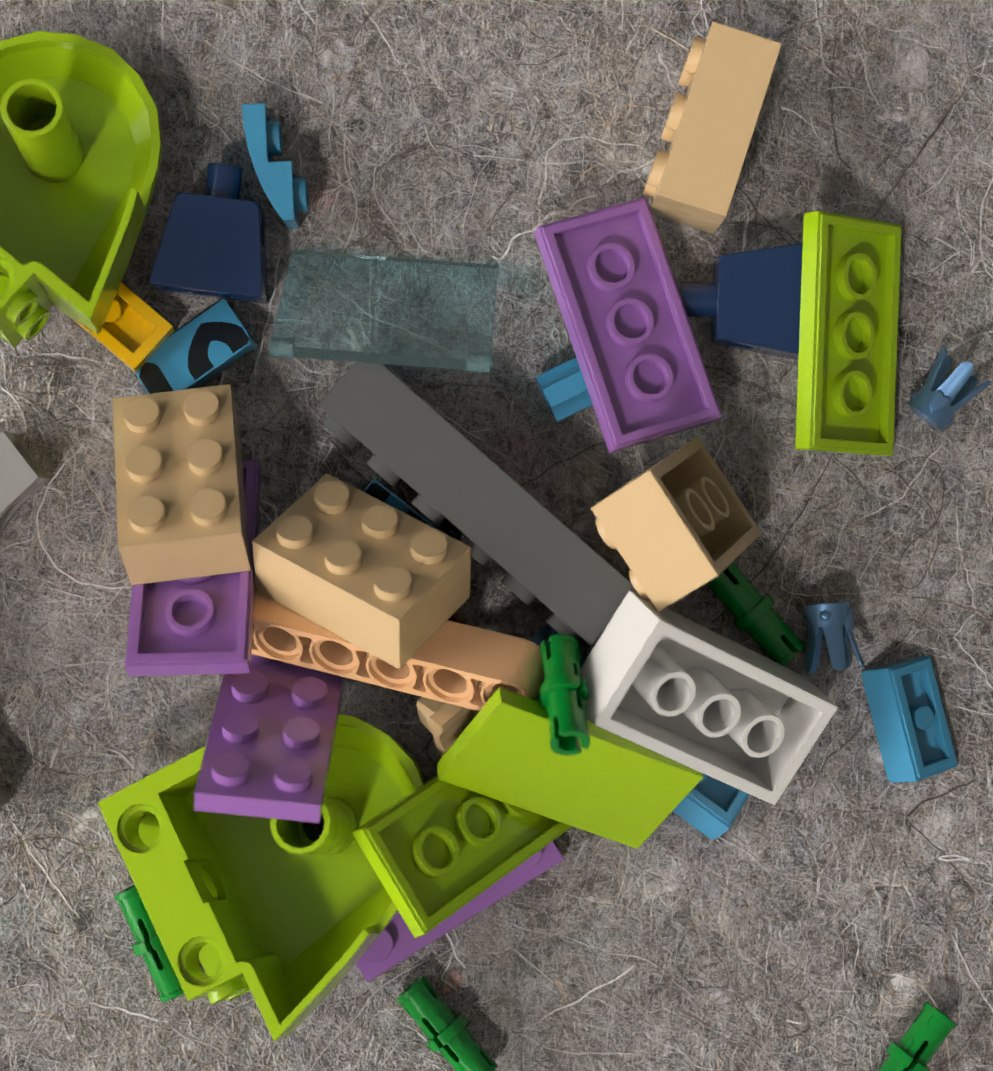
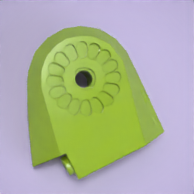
M36 31L0 41V337L13 348L23 338L31 340L44 328L50 318L48 310L53 305L97 334L100 333L129 264L160 171L162 158L160 115L140 75L113 49L77 34Z
M339 714L322 807L325 820L324 830L319 839H317L313 831L314 822L194 811V791L206 746L97 802L187 1000L192 1001L208 997L211 1005H214L223 1000H226V1002L251 991L274 1041L288 1037L346 976L399 912L352 832L419 788L425 781L418 763L394 737L356 716ZM198 957L205 970V973H203V971L199 967Z

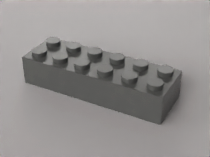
M367 350L318 404L329 414L321 423L352 450L359 442L367 447L374 454L367 464L395 488L404 480L419 494L411 503L437 526L440 527L448 519L464 534L458 541L471 547V556L482 566L490 557L502 566L508 573L501 582L527 605L537 597L552 610L545 620L559 634H568L577 640L581 636L592 645L606 629L628 591L638 593L627 579Z

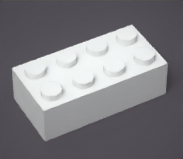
M630 590L580 669L582 679L588 683L590 698L585 701V712L594 725L773 805L777 803L838 708L806 677L667 608L658 612L650 600H645Z

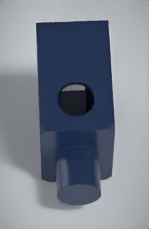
M209 163L204 195L184 192L176 194L151 272V285L160 291L262 304L268 303L265 213L259 203L239 200L243 174L242 168L228 164Z
M803 243L718 256L713 264V282H680L679 293L687 316L712 317L711 342L714 344L798 360Z

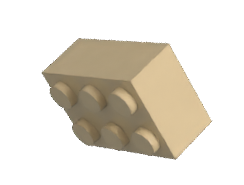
M714 21L705 39L694 36L678 84L688 87L686 96L676 93L660 138L671 142L668 153L660 150L657 151L643 191V195L653 198L650 206L652 215L711 234L716 232L727 216L782 43Z
M231 384L113 398L118 549L130 584L139 585L251 571L241 431Z
M699 436L646 469L591 507V510L597 517L596 527L601 538L609 547L619 551L630 568L629 577L633 587L642 598L648 601L651 600L658 612L717 577L762 534Z
M328 473L319 479L252 541L257 592L399 670L470 597V546Z

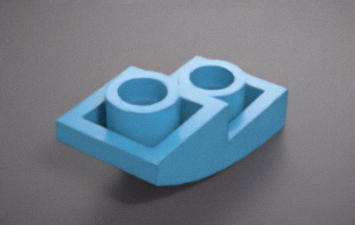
M265 103L241 104L247 146L260 184L287 228L299 229V213L309 212L307 177H297V171L292 161L273 162V156L283 155L282 127L280 120H271V114Z

